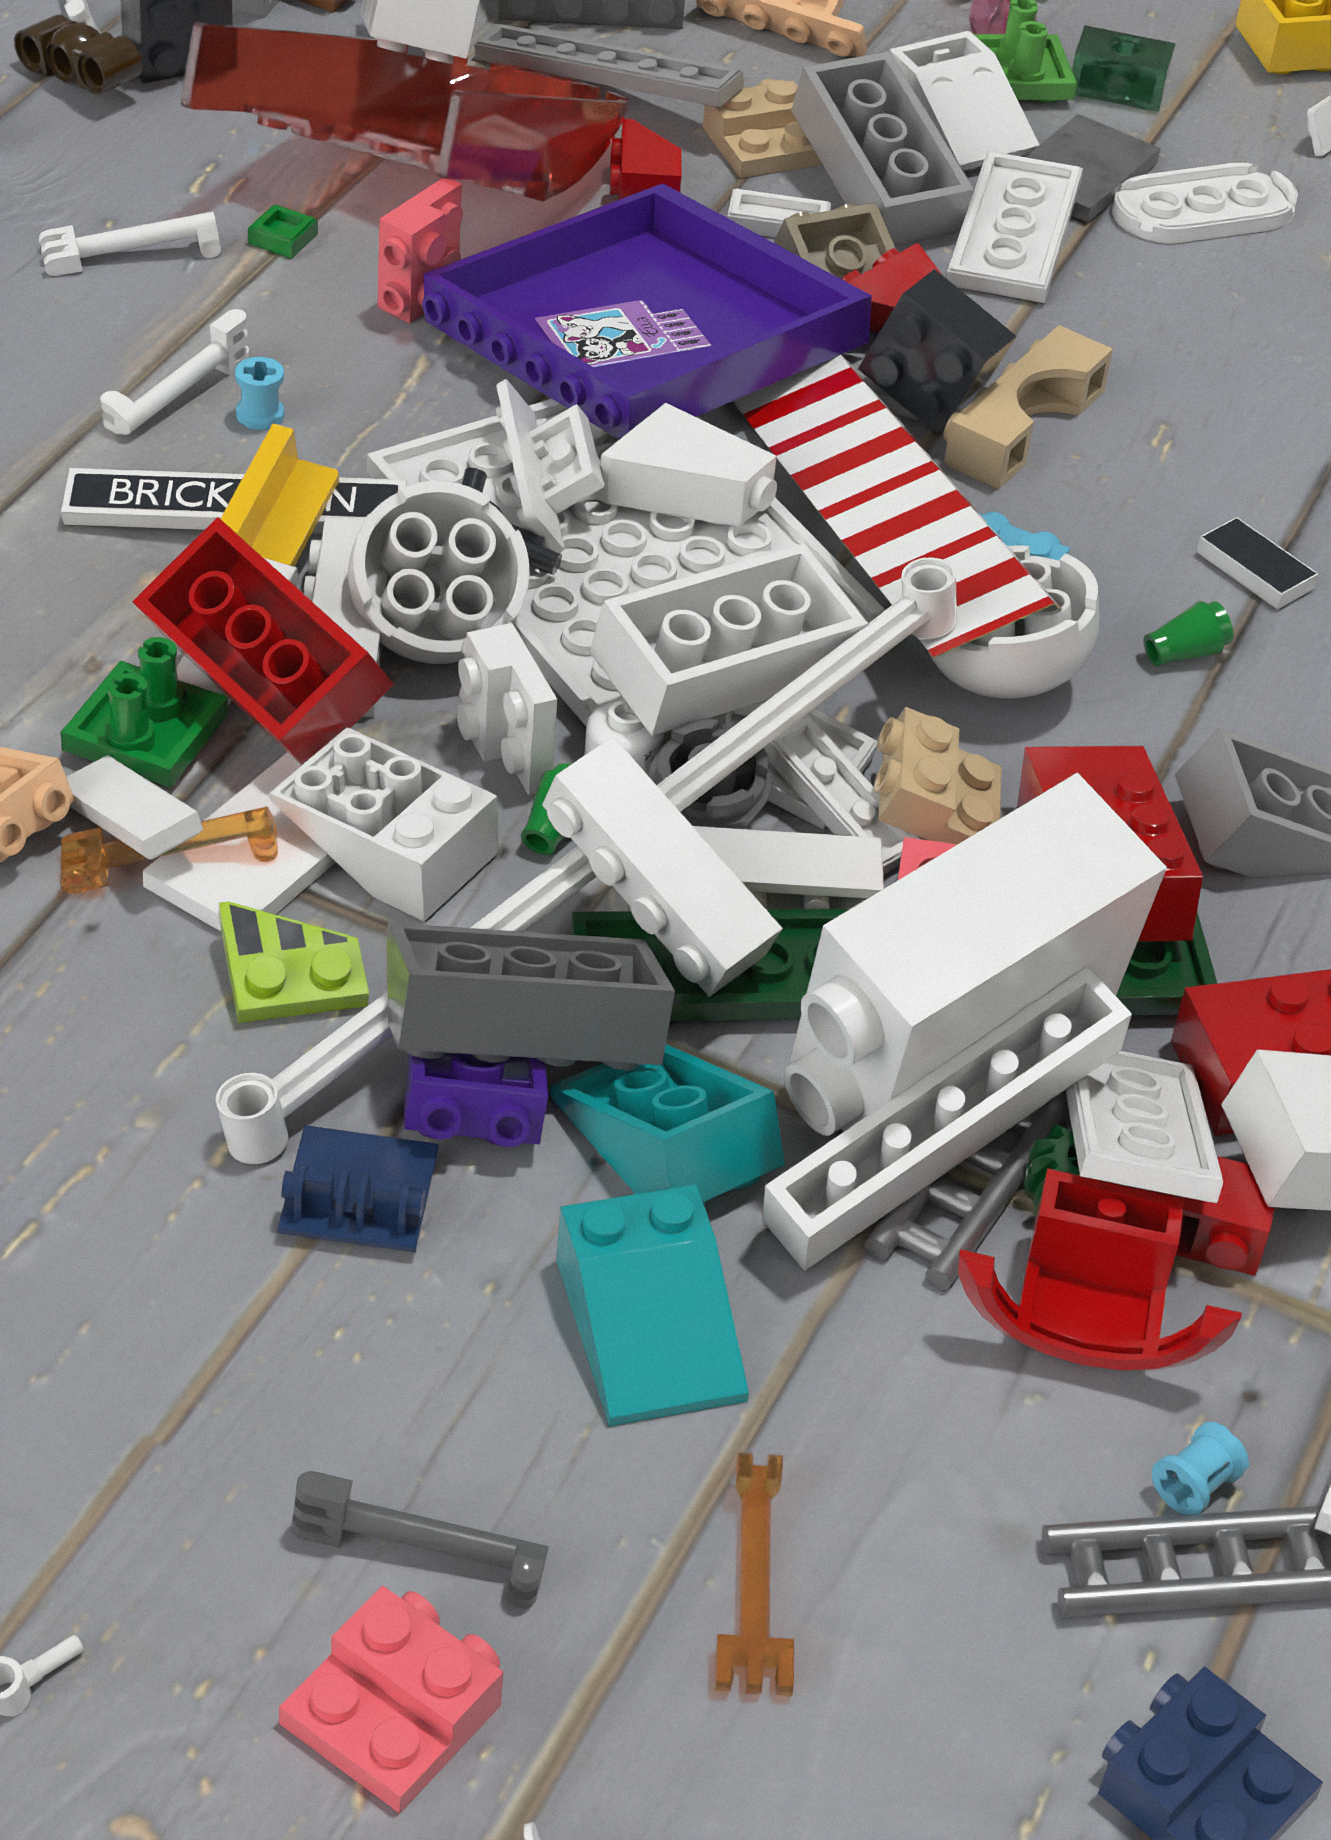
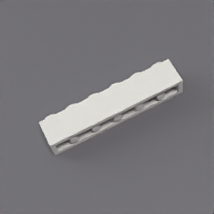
M1086 966L765 1185L763 1222L804 1271L1118 1054L1123 1046L1132 1016L1131 1012L1090 967Z

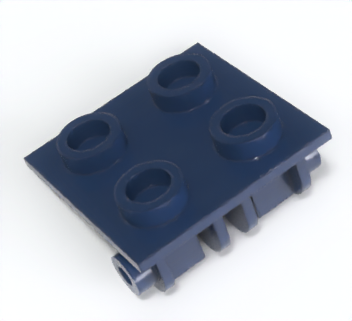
M304 1125L293 1171L286 1170L284 1173L281 1197L285 1201L277 1233L416 1253L439 1144Z

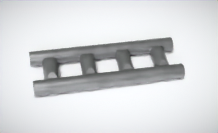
M1053 1098L1044 1104L1039 1112L1034 1111L1011 1127L1023 1135L1010 1153L988 1143L964 1160V1162L994 1175L980 1196L945 1180V1177L950 1172L949 1170L887 1213L864 1243L866 1251L879 1260H885L896 1245L933 1262L926 1272V1279L931 1286L939 1290L949 1289L958 1276L960 1249L970 1252L976 1250L1023 1182L1028 1167L1029 1153L1031 1148L1035 1146L1036 1140L1045 1139L1054 1124L1062 1126L1069 1115L1068 1106L1060 1099ZM928 1201L964 1218L949 1240L914 1223V1220Z
M1323 1505L1043 1525L1042 1545L1045 1554L1070 1553L1079 1587L1059 1588L1058 1608L1062 1618L1331 1598V1568L1325 1567L1315 1536L1328 1533L1314 1528ZM1285 1537L1295 1571L1254 1574L1244 1540ZM1214 1543L1224 1576L1182 1579L1173 1546ZM1142 1548L1151 1581L1109 1584L1101 1551Z

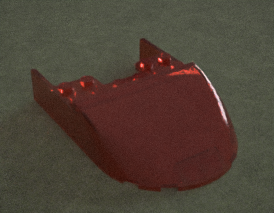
M195 23L193 25L181 98V106L188 109L258 115L257 124L280 130H287L288 126L291 127L292 133L305 138L327 142L437 173V176L443 179L466 180L480 186L499 189L542 202L564 193L579 182L595 166L619 131L629 104L628 98L620 94L607 91L605 100L599 98L600 87L499 61H496V63L491 62L490 69L467 65L468 55L467 59L455 56L453 63H444L424 56L407 54L409 45L406 47V52L381 48L377 46L378 40L372 38L208 23Z

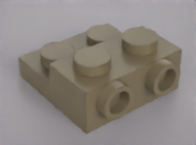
M876 203L859 206L845 204L834 210L812 214L809 212L796 213L789 218H784L774 241L780 247L840 279L854 270H858L860 274H863L872 268L873 263L881 255L895 248Z

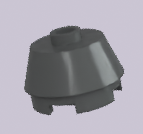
M716 719L695 720L675 728L671 732V740L658 750L651 762L650 779L658 785L728 730L718 728L719 720ZM763 748L680 813L692 826L745 829L764 806L771 793L772 773L765 749Z

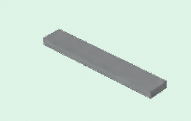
M499 24L474 44L476 60L715 107L724 105L744 87L743 71L740 69Z

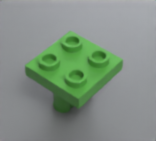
M1035 0L1010 1L1005 34H973L995 53L1017 100H1037L1042 103H1053L1057 100H1074L1077 87L1076 79L1058 34H1048L1046 26L1036 22L1038 6Z

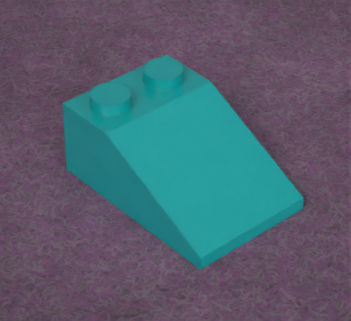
M667 1044L665 1045L662 1065L640 1064L638 1068L633 1070H621L602 1063L549 1086L551 1099L635 1194L696 1184L705 1205L707 1200L731 1189L750 1187L760 1180V1176L785 1165L774 1091Z
M697 1185L560 1206L556 1262L609 1427L748 1402L749 1390L716 1237Z

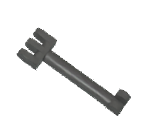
M315 1471L305 1472L298 1477L291 1526L293 1533L297 1537L340 1548L344 1531L348 1530L512 1569L507 1589V1599L510 1604L524 1609L531 1607L536 1602L549 1546L351 1500L353 1480Z

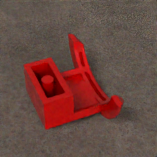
M1047 1169L1034 1222L1019 1306L1010 1298L998 1281L994 1269L995 1257L962 1249L959 1252L958 1276L966 1296L985 1320L1005 1336L1036 1352L1081 1366L1117 1371H1157L1190 1364L1215 1352L1230 1339L1242 1317V1312L1206 1305L1202 1315L1192 1325L1170 1336L1160 1338L1166 1289L1179 1245L1185 1200L1183 1198Z

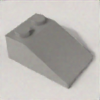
M1218 727L1175 773L1184 800V808L1189 814L1199 843V851L1205 862L1215 868L1228 869L1251 878L1331 873V767Z

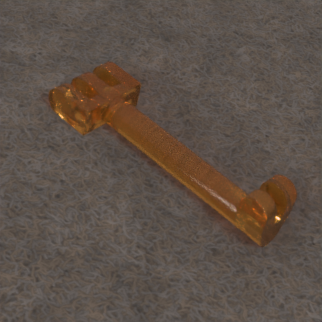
M268 806L201 821L203 831L200 834L158 857L247 837L255 859L261 862H269L278 855L277 825ZM101 827L68 834L61 840L60 887L69 894L107 887L109 868L148 860V858L121 840L107 843Z
M737 1453L735 1488L741 1498L739 1635L717 1634L714 1665L715 1692H730L734 1680L733 1666L745 1667V1694L761 1695L763 1668L776 1669L774 1676L776 1696L792 1697L794 1639L770 1637L771 1500L780 1491L783 1455L767 1454L766 1464L763 1466L753 1465V1453Z

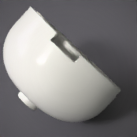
M425 481L400 488L398 493L387 498L368 514L352 546L348 565V584L353 605L364 620L380 632V643L400 656L417 662L429 664L454 663L465 658L462 654L461 646L467 632L513 622L522 607L528 589L530 576L528 553L519 529L517 531L514 530L506 517L490 503V497L459 483ZM382 565L388 570L387 587L381 597L383 616L372 601L373 595L367 581L370 575ZM434 590H435L436 595H437V599H435V600H433V599H434ZM493 597L496 599L497 604L493 602Z
M1008 546L1062 610L1053 604L933 658L930 654L939 670L949 680L965 690L982 696L1000 699L1035 696L1050 691L1068 681L1089 659L1099 632L1098 584L1091 570L1078 559L1068 554H1064L1060 561L1030 556V546Z

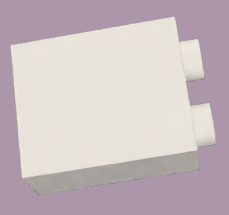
M1077 772L823 925L807 994L801 1000L802 1014L790 1062L784 1070L785 1086L796 1110L810 1127L822 1135L829 1136L839 1129L845 1132L1086 966H1089L1116 996L1167 867Z

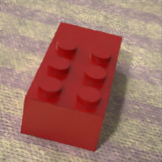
M219 517L132 601L165 638L173 641L177 649L301 766L347 727L351 728L394 685L368 651Z
M1144 746L1025 747L1017 809L1078 772L1167 867L1138 941H1192L1203 875Z
M1331 969L1186 987L1184 989L1171 1043L1180 1062L1194 1067L1206 1117L1215 1136L1235 1134L1222 1107V1103L1256 1050L1331 1056Z

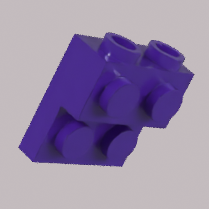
M408 1053V1077L404 1098L405 1130L418 1131L423 1136L438 1140L449 1139L458 1135L484 1138L488 1142L502 1147H515L522 1143L540 1145L548 1099L544 1062L538 1058L511 1056L508 1061L495 1063L477 1059L472 1054L445 1053L440 1058L425 1059Z

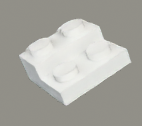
M513 623L467 632L461 646V651L465 658L460 659L458 665L462 684L459 696L463 704L457 707V722L461 735L466 741H473L484 762L502 758L508 773H516L528 796L534 795L537 792L541 776L546 771L553 770L557 698Z

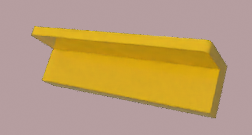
M272 424L220 519L263 558L294 567L340 481L339 473L336 469L298 459L294 429Z

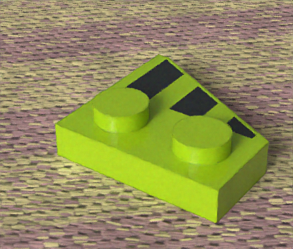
M219 902L218 917L238 1023L368 1006L369 989L358 937L233 902Z

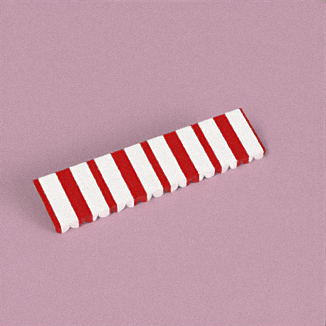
M842 354L732 401L892 605L902 598V571L912 561L921 558H938L947 561L954 567L956 571L957 623L955 628L950 633L938 638L927 639L917 637L933 658L1053 604L1062 610Z

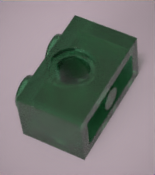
M1084 25L1075 51L1072 72L1077 82L1075 95L1159 112L1169 79L1176 43Z

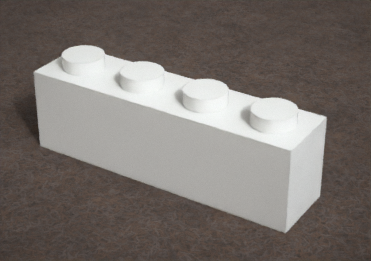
M325 517L322 540H311L309 574H315L316 577H305L304 595L368 651L381 667L383 645L380 643V632L358 613L353 605L348 584L349 558L352 546L364 520ZM382 565L370 575L367 581L373 595L372 601L383 616L381 597L387 587L388 570ZM376 703L362 717H374Z
M611 737L555 776L542 804L547 810L550 822L561 835L570 837L589 858L590 866L595 875L604 884L613 886L630 905L632 914L640 927L650 934H655L671 952L678 970L686 979L693 983H698L710 997L767 954L783 928L614 737Z
M693 826L766 910L851 909L884 889L881 838ZM626 902V911H631L630 905Z

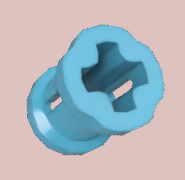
M250 357L242 360L235 368V380L241 387V400L236 406L237 421L244 424L247 428L254 430H268L272 424H281L285 417L284 405L279 401V386L284 381L283 366L278 361L267 357Z
M1204 1422L1195 1430L1190 1440L1191 1443L1177 1455H1165L1152 1467V1480L1158 1494L1168 1506L1182 1515L1200 1514L1208 1507L1211 1493L1224 1482L1235 1483L1244 1475L1245 1470L1249 1468L1248 1454L1241 1441L1232 1435L1225 1426L1216 1422Z

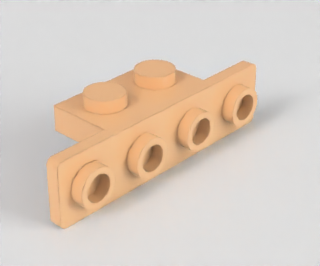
M696 0L697 6L712 16H726L744 22L747 26L756 30H770L785 35L797 43L807 42L826 48L838 56L861 57L865 56L867 52L864 26L837 17L844 5V0Z

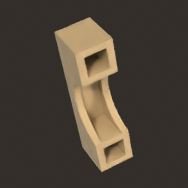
M1061 325L1054 328L1042 340L1037 339L1016 363H1010L989 387L981 388L975 399L961 412H954L949 418L943 434L944 440L947 441L944 465L999 490L1026 465L1034 421L1029 416L1045 412H1060L1079 416L1104 393L1113 348Z

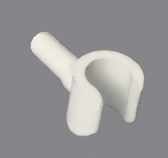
M72 1635L37 1658L30 1659L21 1665L11 1657L0 1656V1686L6 1683H13L7 1690L0 1693V1714L10 1717L21 1714L29 1705L31 1699L30 1687L42 1680L46 1674L83 1652V1645L79 1638Z

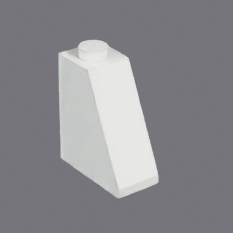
M665 403L602 453L600 469L604 487L599 489L598 499L607 504L741 527L758 511H765L772 503L777 491V482L774 480L777 456Z

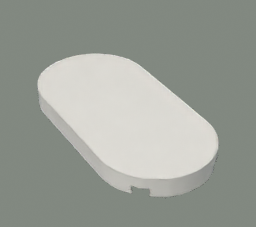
M1227 163L1144 174L1127 179L1121 184L1120 191H1116L1112 215L1122 229L1138 238L1165 244L1185 243L1281 228L1287 225L1294 217L1298 192L1293 183L1277 171L1271 170L1268 176L1264 173H1259V166L1251 163Z

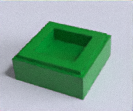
M274 204L248 227V244L292 259L318 235V219Z

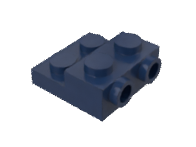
M1205 1666L1190 1681L1186 1680L1179 1673L1170 1677L1158 1691L1150 1705V1711L1155 1715L1142 1728L1131 1720L1125 1722L1110 1738L1102 1752V1758L1108 1764L1098 1794L1153 1840H1278L1317 1799L1323 1781L1261 1733L1267 1715Z

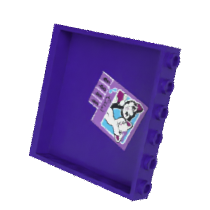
M663 183L423 274L424 298L422 307L426 322L569 409L577 404L588 417L589 422L619 440L665 403L697 417L869 343L872 295Z

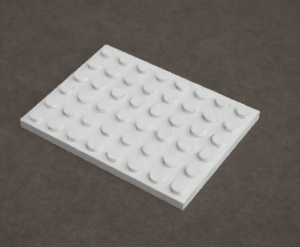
M553 399L529 405L535 414L537 427L568 409ZM497 415L367 454L366 472L372 479L407 480V486L425 481H448L461 484L466 468L480 469L487 474L483 494L491 498V502L500 508L510 524L523 528L517 515V511L522 508L521 500L510 481V475L515 473L514 467L503 447V441L508 438ZM589 422L601 468L602 453L619 439ZM596 491L585 501L575 503L557 514L565 549L560 552L562 554L560 566L554 575L529 566L530 576L526 597L512 623L546 681L584 725L587 726V720L595 709L608 702L618 701L622 696L589 652L604 600L732 564L750 553L777 551L804 543L868 623L883 613L885 609L775 497L765 511H758L741 527L607 504L598 499V491ZM493 597V602L497 604L496 599Z

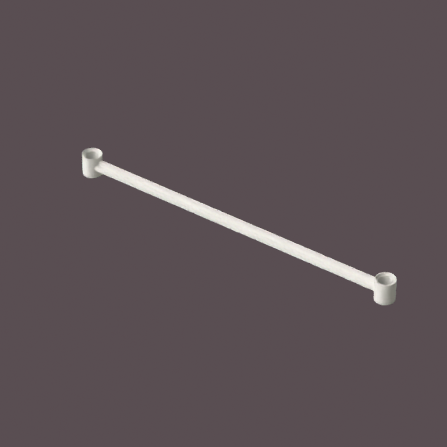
M921 558L909 563L902 571V598L868 623L867 627L860 629L657 785L658 788L681 812L910 634L920 638L931 639L950 633L957 623L956 571L954 567L947 561L938 558ZM576 846L470 928L526 932L597 877L590 866L589 858ZM387 992L273 1079L259 1073H243L228 1079L222 1084L216 1094V1105L228 1150L236 1160L246 1164H261L279 1156L288 1143V1131L284 1118L392 1035L388 1024Z

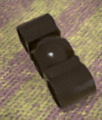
M56 14L18 31L14 37L16 54L26 69L35 73L43 71L47 76L55 75L64 83L78 85L83 89L86 88L94 95H101L139 77L142 72L140 53L130 39L125 36L114 38L108 32L101 34L92 26L72 20L69 21L63 15Z

